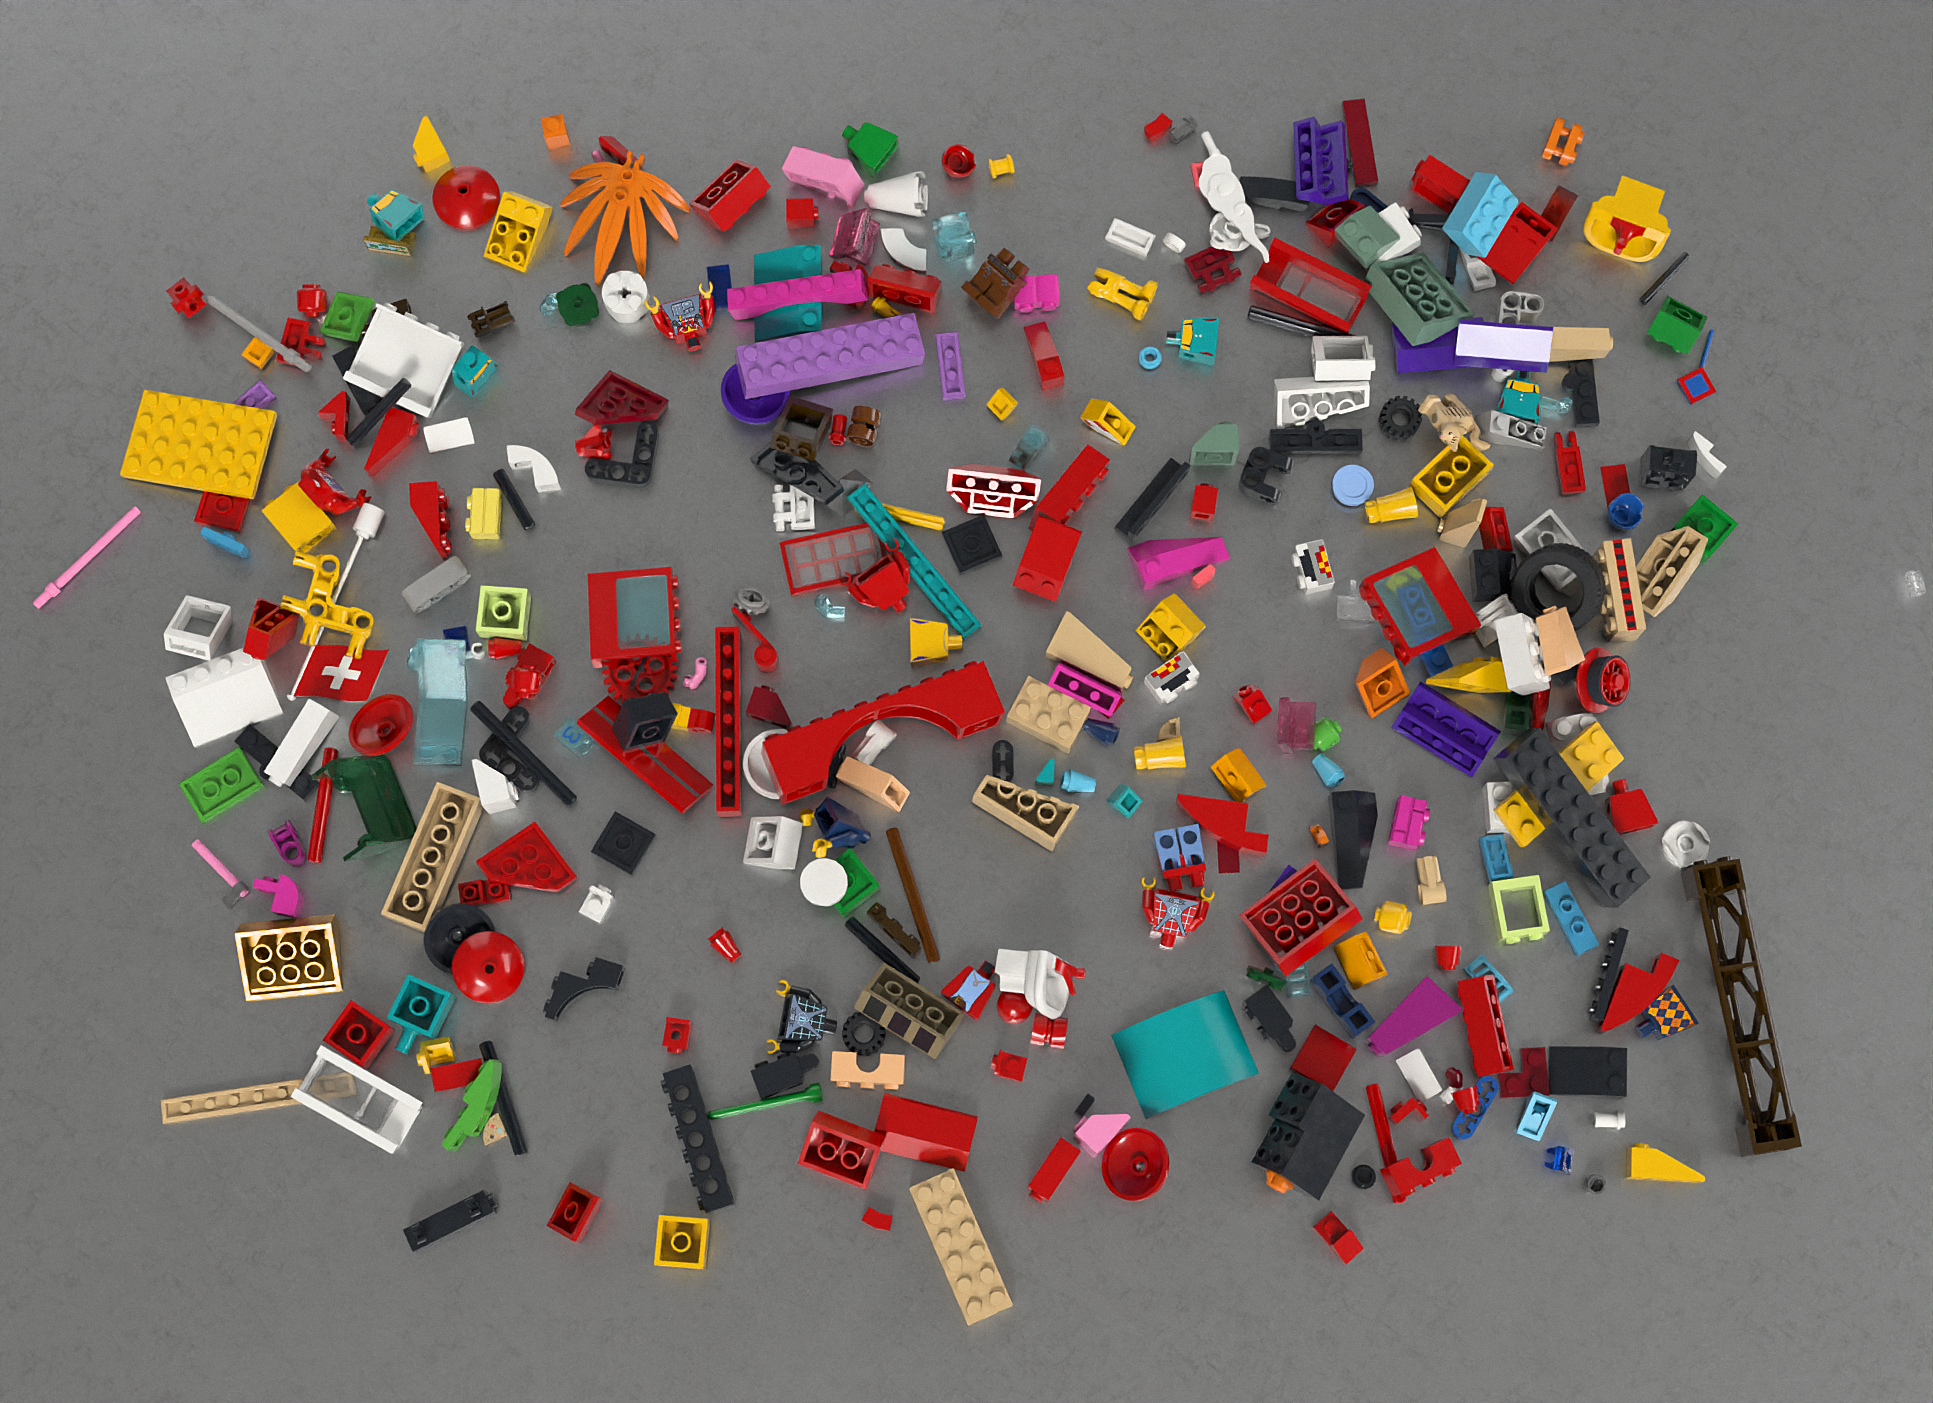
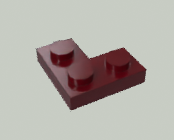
M1545 1047L1519 1049L1522 1072L1498 1074L1500 1099L1528 1097L1534 1091L1549 1096Z

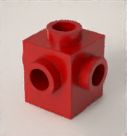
M184 277L166 290L173 300L170 303L178 314L183 312L188 318L198 313L207 305L201 298L204 293L196 284L191 286Z

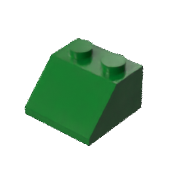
M1667 295L1647 333L1654 340L1671 345L1674 351L1678 353L1684 352L1688 355L1708 317Z

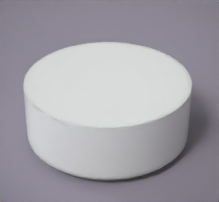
M1167 233L1163 239V243L1168 248L1178 253L1182 252L1186 246L1183 240L1171 233Z

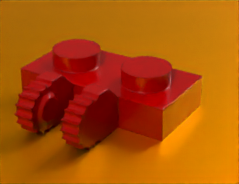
M288 317L281 344L288 349L292 348L298 352L301 358L304 355L309 358L320 359L321 352L305 347L307 342L323 346L325 340L318 336L309 335L312 326L310 322ZM277 353L276 361L278 363L291 365L283 359L281 354Z

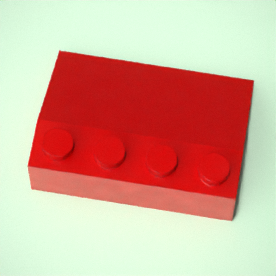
M1316 858L1239 914L1240 918L1285 977L1363 920L1354 903Z

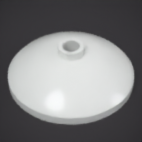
M784 729L768 730L756 736L746 748L743 758V770L750 786L759 794L772 799L779 798L761 755L762 742L769 735L778 733L780 736L788 733Z

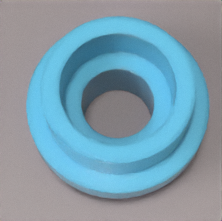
M1149 346L1140 351L1139 363L1146 369H1154L1159 366L1161 353L1157 348ZM1152 356L1154 360L1151 362L1147 361L1146 357Z

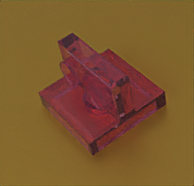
M863 208L840 215L829 257L835 260L847 257L863 266L870 264L880 223L871 219L873 211Z
M1279 697L1277 745L1284 754H1294V750H1314L1317 707L1315 702H1292L1289 697Z

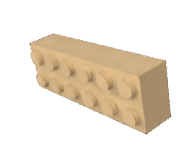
M436 782L381 915L418 931H425L429 920L443 906L480 818L483 806L479 797Z
M954 1168L910 1187V1193L967 1325L974 1324L1013 1306Z

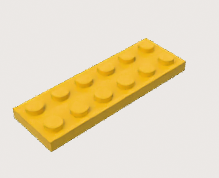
M1592 722L1558 752L1587 791L1624 760L1598 722ZM1517 790L1513 791L1493 809L1520 847H1525L1545 829Z

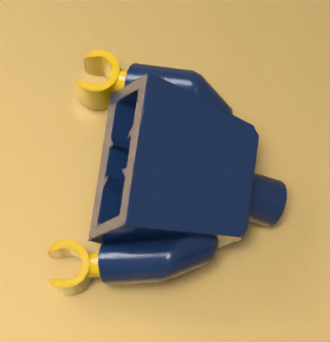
M829 797L825 798L821 805L816 808V811L808 808L800 811L799 820L803 823V826H810L812 818H815L823 837L828 840L816 839L814 841L812 851H816L815 856L818 858L826 856L827 848L835 849L844 846L853 849L858 842L866 844L870 839L871 833L864 828L859 816Z

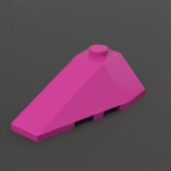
M1222 537L1147 540L1127 548L1144 591L1204 569L1210 564L1215 565L1230 559Z

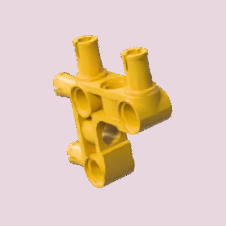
M296 551L293 565L312 569L314 576L307 599L300 600L283 595L280 609L299 613L306 624L300 643L306 645L310 636L308 646L314 647L319 627H327L352 635L346 655L353 657L354 650L357 648L355 658L361 659L365 640L370 637L373 629V617L369 612L360 608H347L336 605L332 601L331 596L334 586L338 584L340 573L338 558L331 554L313 556ZM331 562L335 564L336 568L331 572H327L323 569V565ZM314 606H319L323 609V613L319 616H314L310 613V610ZM361 618H365L370 624L366 628H360L356 622Z

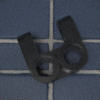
M1265 447L1254 448L1250 452L1240 476V491L1245 495L1268 504L1277 505L1282 492L1273 486L1263 483L1268 469L1283 474H1290L1294 461ZM1259 457L1262 458L1265 461V463L1263 465H1258L1254 462L1253 459ZM1253 478L1257 484L1249 485L1245 479Z

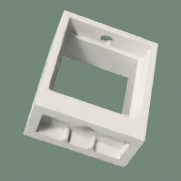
M1312 336L1311 359L1315 381L1370 380L1371 371H1375V357H1373V345H1369L1367 336ZM1341 358H1361V359H1341Z
M186 595L164 632L165 649L211 661L232 624L231 606ZM191 617L217 623L210 637L183 630Z

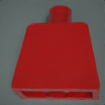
M1626 779L1612 782L1616 795L1610 796L1605 800L1606 815L1619 835L1652 828L1658 824V820L1642 789L1629 791Z

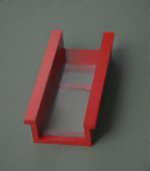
M1274 237L1268 252L1269 262L1265 263L1263 261L1256 276L1254 275L1250 281V288L1256 289L1336 330L1349 333L1368 297L1372 285Z

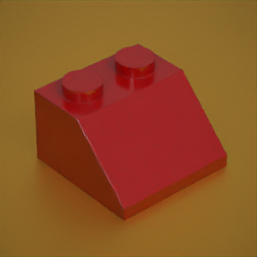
M569 1182L547 1227L576 1243H581L604 1199Z

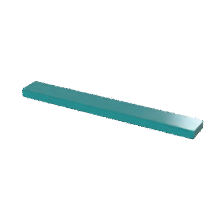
M865 483L847 497L850 504L884 545L886 542L890 549H894L897 545L893 538L898 540V550L902 551L910 566L911 578L958 635H962L963 641L982 626Z

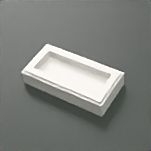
M1114 218L1105 240L1147 257L1156 235Z

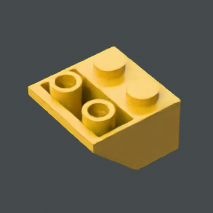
M1174 593L1163 599L1135 631L1165 662H1168L1191 644L1205 629L1206 625Z

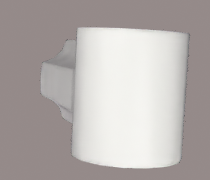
M876 720L867 731L866 738L853 752L851 757L871 765L880 752L889 747L897 734L880 720Z

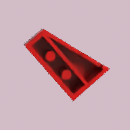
M257 597L248 626L243 652L251 655L254 659L266 660L295 637L300 614L280 609L279 604Z

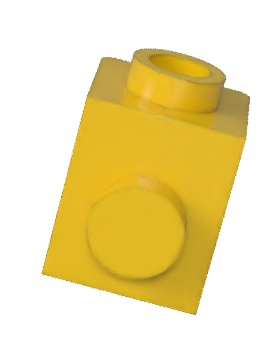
M449 1036L421 1041L420 1052L416 1054L418 1065L423 1066L425 1074H430L431 1065L455 1060Z

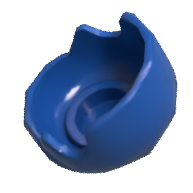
M1632 493L1619 495L1608 506L1607 515L1610 524L1622 531L1633 529L1642 520L1641 514L1644 504L1638 496Z

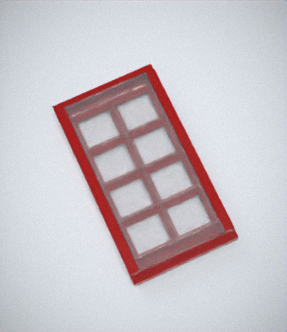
M867 523L780 542L791 596L842 586L839 584L838 578L843 583H847L849 577L844 572L850 573L853 577L852 582L855 583L854 578L886 556L883 542Z

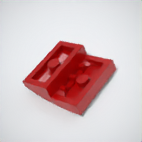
M1315 1024L1290 1069L1305 1078L1322 1083L1334 1091L1357 1049Z

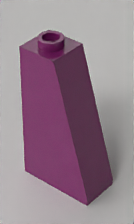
M1426 976L1366 1039L1369 1043L1367 1047L1376 1056L1380 1054L1384 1057L1454 1017L1462 1011V1008Z

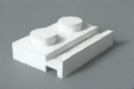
M1507 594L1500 596L1475 613L1481 623V627L1476 632V635L1484 648L1498 641L1494 620L1519 614L1513 603H1510Z

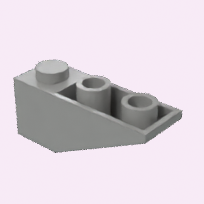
M1494 410L1486 411L1474 417V421L1481 431L1479 439L1492 444L1545 449L1547 427Z

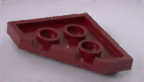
M609 370L578 405L575 415L594 425L656 420L668 407L669 400Z

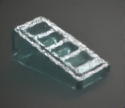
M1308 961L1302 964L1303 968H1297L1285 977L1287 981V998L1311 995ZM1303 974L1304 978L1290 979V975ZM1305 983L1304 988L1291 989V984Z

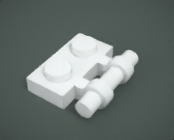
M775 485L772 502L775 503L773 522L776 525V531H784L785 522L791 521L792 530L815 529L814 498L790 485V492H784L783 485ZM785 502H791V512H784Z

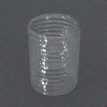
M1914 570L1904 574L1909 597L1920 596L1927 592L1921 570Z

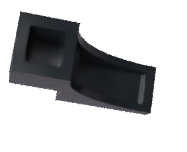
M595 957L594 962H590L587 968L586 975L589 976L588 980L560 971L559 976H555L552 982L551 989L554 990L552 997L547 999L544 1005L543 1012L546 1013L545 1018L557 1022L565 1007L576 997L586 992L598 989L618 991L626 968L623 965Z

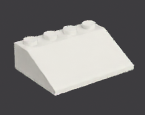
M244 648L165 677L173 701L194 747L242 730L249 724L255 725L284 713L265 660L254 659L251 655L243 652Z

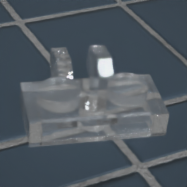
M1350 580L1349 596L1337 595L1336 620L1379 623L1378 620L1376 621L1373 618L1367 601L1356 596V580Z

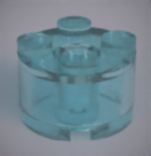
M966 211L954 212L932 220V230L937 229V236L934 237L935 244L941 258L945 259L946 263L971 256L975 252L973 245L977 244V239L974 231L969 229V218Z

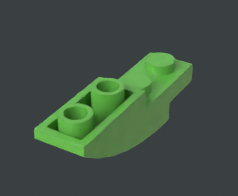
M489 1059V1061L484 1062L479 1068L478 1072L480 1074L465 1088L464 1092L466 1094L462 1100L469 1106L464 1107L458 1115L459 1120L446 1131L444 1135L445 1140L441 1144L448 1151H457L467 1136L478 1137L485 1127L496 1103L500 1088L502 1063L499 1060Z

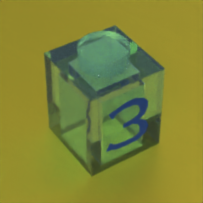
M570 717L554 734L556 739L577 757L581 753L584 755L592 747L591 742L593 738Z

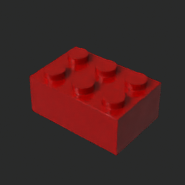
M818 1110L811 1122L798 1164L866 1190L873 1177L886 1136Z

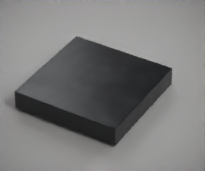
M985 515L942 532V536L960 575L1002 558V553Z
M615 811L591 853L633 876L657 835Z

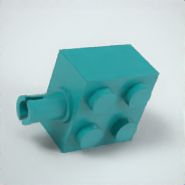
M408 974L387 1016V1019L402 1025L404 1029L394 1049L408 1055L417 1035L422 1034L428 1038L436 1039L456 996Z

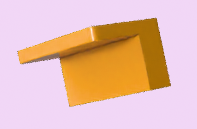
M1240 748L1225 754L1211 766V769L1235 802L1243 803L1253 793L1266 786L1262 777Z
M1367 931L1352 936L1334 946V951L1353 989L1356 990L1388 975Z

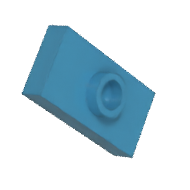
M203 527L200 532L207 542L244 559L250 553V550L245 545L235 541L236 538L223 531L220 534L207 527Z
M1503 834L1480 837L1479 844L1489 883L1513 879L1514 874Z

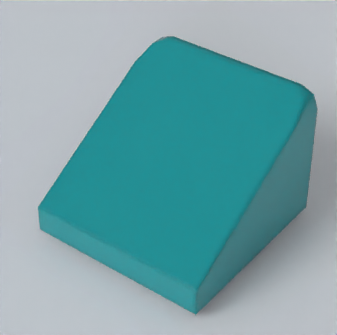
M1050 759L1036 778V786L1052 787L1054 783V759Z
M1120 784L1107 799V802L1129 819L1143 800L1129 786Z

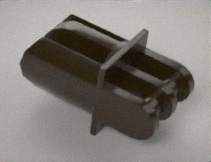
M507 301L486 309L481 307L480 310L467 316L468 320L472 321V329L476 331L474 333L475 337H482L490 333L494 334L493 330L515 322L508 309ZM488 324V327L483 329L481 328L482 326Z

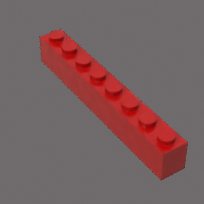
M739 626L715 627L716 813L718 817L742 816L741 632Z

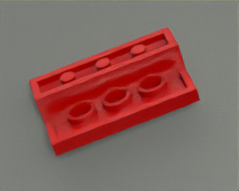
M884 1093L874 1132L886 1136L881 1151L965 1172L978 1116Z

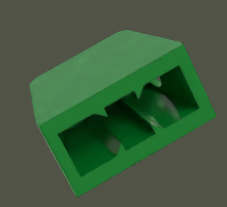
M865 122L859 130L848 125L842 133V137L850 141L847 145L849 156L873 178L899 146L897 135L868 122Z

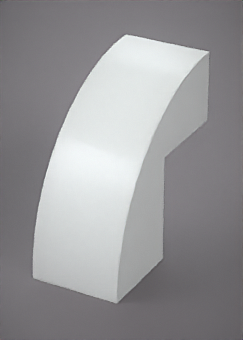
M507 446L508 462L512 470L533 467L534 482L538 493L561 489L559 479L552 465L542 454L525 446Z

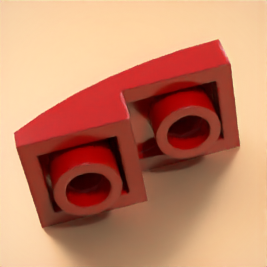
M481 879L458 884L460 903L481 906L512 901L510 885L492 883L489 880L483 881Z
M478 1058L430 1068L434 1092L467 1086L471 1081H475L480 1074L478 1071L482 1065V1059Z

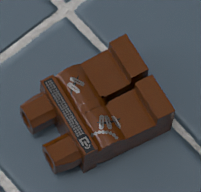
M1003 248L996 256L990 253L987 257L988 260L981 265L971 281H966L961 286L979 305L998 319L1017 296L1020 289L1027 284L1023 278L1030 270L1019 260L1012 268L1008 267L1015 258V255L1006 248Z

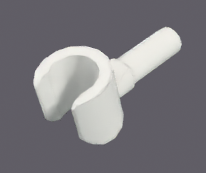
M482 643L473 644L471 651L453 659L454 663L458 664L471 658L482 659L485 656V651L479 654L474 652L482 647Z

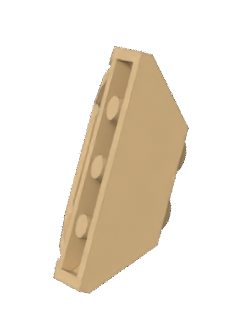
M1689 526L1657 535L1636 566L1644 611L1656 617L1675 600L1699 565L1708 542L1707 537Z

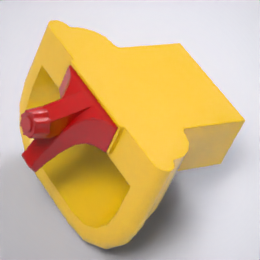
M1622 175L1614 196H1603L1599 201L1592 203L1584 221L1583 232L1586 239L1594 247L1626 260L1645 262L1656 258L1662 251L1671 232L1667 219L1658 212L1665 191Z

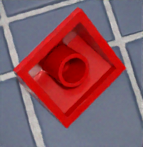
M1351 199L1325 205L1308 219L1306 224L1329 248L1338 241L1335 229L1350 215L1366 207L1364 204Z

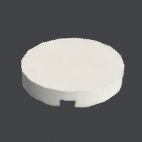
M1679 821L1672 824L1664 832L1661 840L1662 852L1665 858L1680 868H1687V866L1693 865V862L1704 860L1709 852V837L1706 831L1694 822Z
M828 858L816 859L810 862L803 869L800 877V888L804 897L817 906H831L839 902L845 895L848 886L847 874L844 868L836 861Z

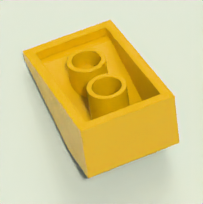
M1490 657L1489 661L1485 658H1473V662H1462L1426 679V684L1475 693L1511 692L1507 686L1502 658Z

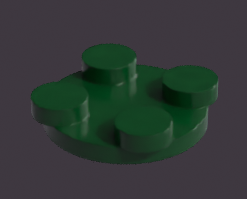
M587 283L571 285L556 295L559 313L569 326L585 324L599 315L597 298Z
M1248 965L1246 969L1248 971L1247 977L1256 981H1260V978L1268 980V986L1282 991L1283 986L1287 984L1286 980L1274 975V971L1267 967L1262 970Z

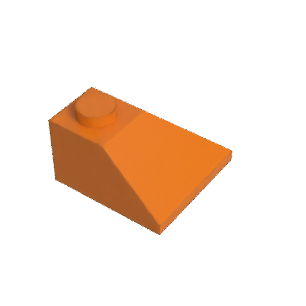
M1383 648L1362 660L1355 683L1369 716L1374 718L1409 695L1410 691L1396 658Z

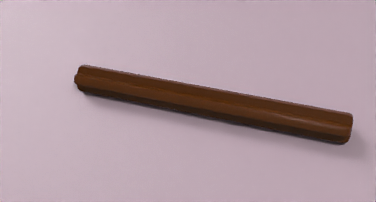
M897 827L890 828L886 831V835L929 963L937 962L940 960V955Z

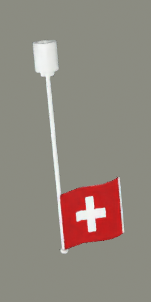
M363 503L354 523L353 529L356 531L355 535L359 538L332 597L334 604L363 539L368 540L369 537H375L385 514V511L374 505ZM323 626L319 627L315 646H311L290 695L287 694V698L291 701L295 700L296 697H323L345 702L368 701L390 649H363L362 657L358 659L355 658L357 649L355 648L353 657L346 655L349 646L317 645L324 630Z

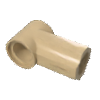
M1426 856L1416 859L1420 882L1418 893L1421 905L1446 902V889L1444 882L1441 881L1437 856Z

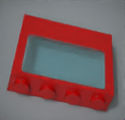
M1436 547L1364 578L1358 587L1361 598L1367 601L1373 618L1376 621L1378 620L1384 637L1390 641L1396 658L1401 660L1404 666L1408 665L1413 657L1465 634L1466 637L1474 635L1481 627V623Z
M671 567L587 574L590 656L594 668H602L603 660L671 654L673 662L678 661V653L682 652L681 639H677L676 632L681 631L680 618L676 617L675 610H679V597L675 596L674 589H678V576L673 575Z

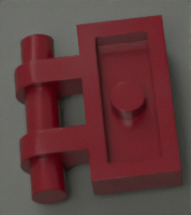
M1211 246L1184 259V263L1193 280L1195 281L1200 278L1204 280V283L1197 286L1200 294L1207 291L1212 292L1216 290V287L1224 283L1230 284L1235 281V278L1242 275L1238 267L1230 270L1228 266L1235 262V258L1230 250L1216 249ZM1220 269L1222 275L1212 278L1210 274Z

